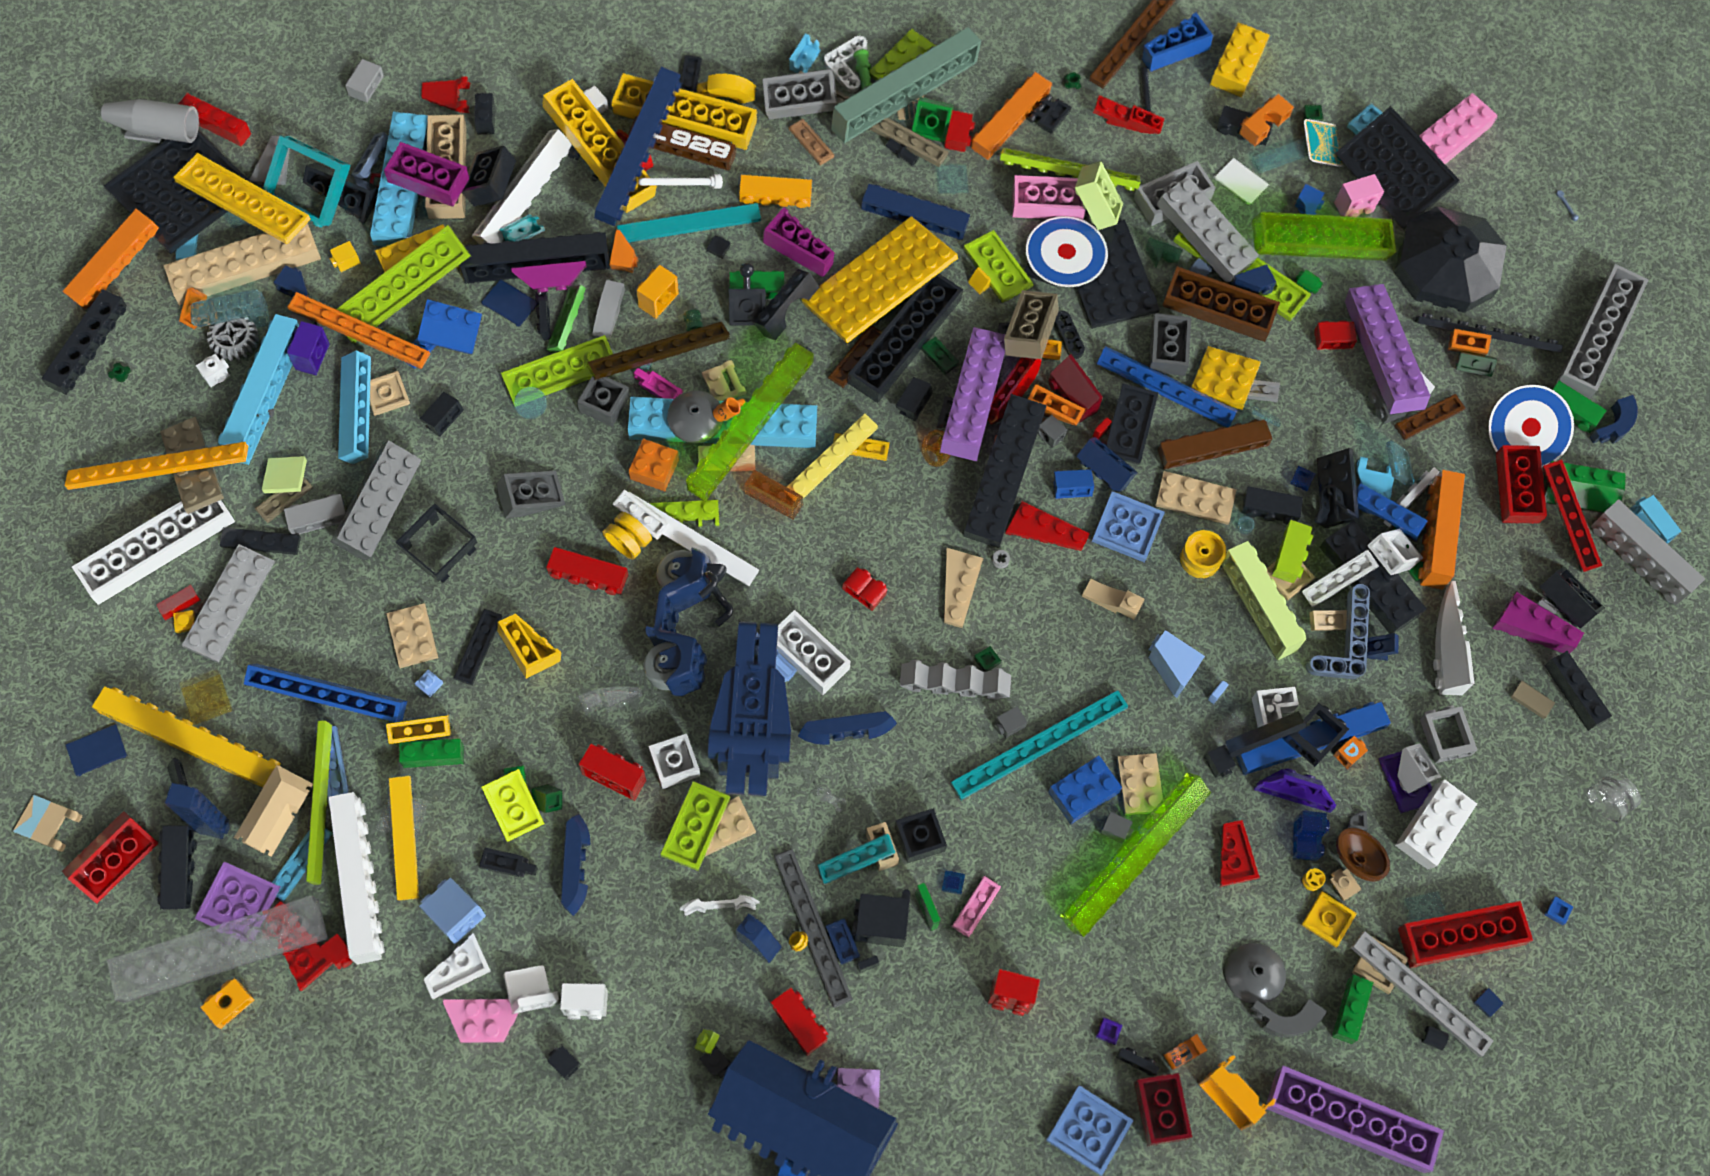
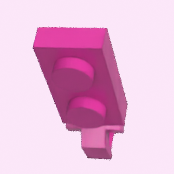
M637 368L633 373L634 378L640 381L639 385L657 398L675 399L683 394L682 389L654 371L646 373Z

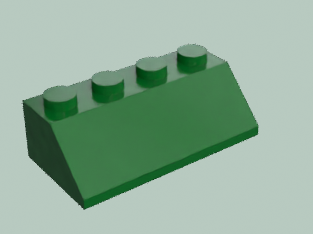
M1564 463L1581 509L1604 513L1618 499L1622 501L1625 492L1626 473ZM1544 474L1546 503L1556 505Z

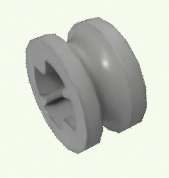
M1004 550L996 551L992 559L994 566L999 569L1007 567L1010 555ZM998 556H1001V558L1002 556L1005 557L1004 563L997 561Z

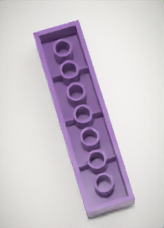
M1384 284L1349 288L1345 304L1352 322L1354 321L1355 330L1389 414L1424 410L1431 395Z
M973 327L944 432L941 453L977 461L1005 355V334Z
M1281 1066L1277 1069L1267 1103L1273 1098L1276 1101L1267 1110L1422 1173L1433 1171L1444 1130L1288 1067Z

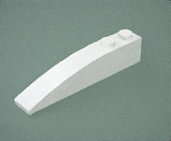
M1451 581L1446 587L1437 621L1433 668L1437 671L1435 686L1436 689H1439V695H1463L1474 684L1470 644L1464 638L1467 630L1466 626L1461 625L1463 612L1457 607L1460 604L1456 581Z

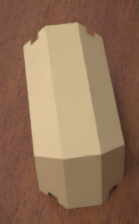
M276 765L234 838L239 840L242 837V843L262 853H265L267 850L269 851L268 856L272 857L295 818L292 813H298L309 794L307 787L311 789L313 783Z

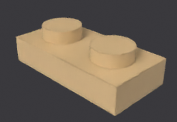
M1347 610L1309 612L1311 631L1346 630Z

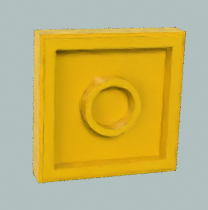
M1321 891L1301 925L1337 948L1357 913Z

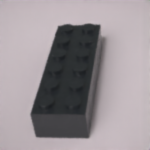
M1352 521L1326 538L1321 544L1320 549L1337 569L1364 551L1369 550L1379 567L1359 578L1350 586L1353 588L1358 584H1363L1368 587L1370 592L1369 609L1389 634L1396 633L1420 617L1427 608L1398 573L1394 575L1389 574L1367 546L1372 541L1358 524ZM1355 590L1358 596L1362 598L1361 592Z

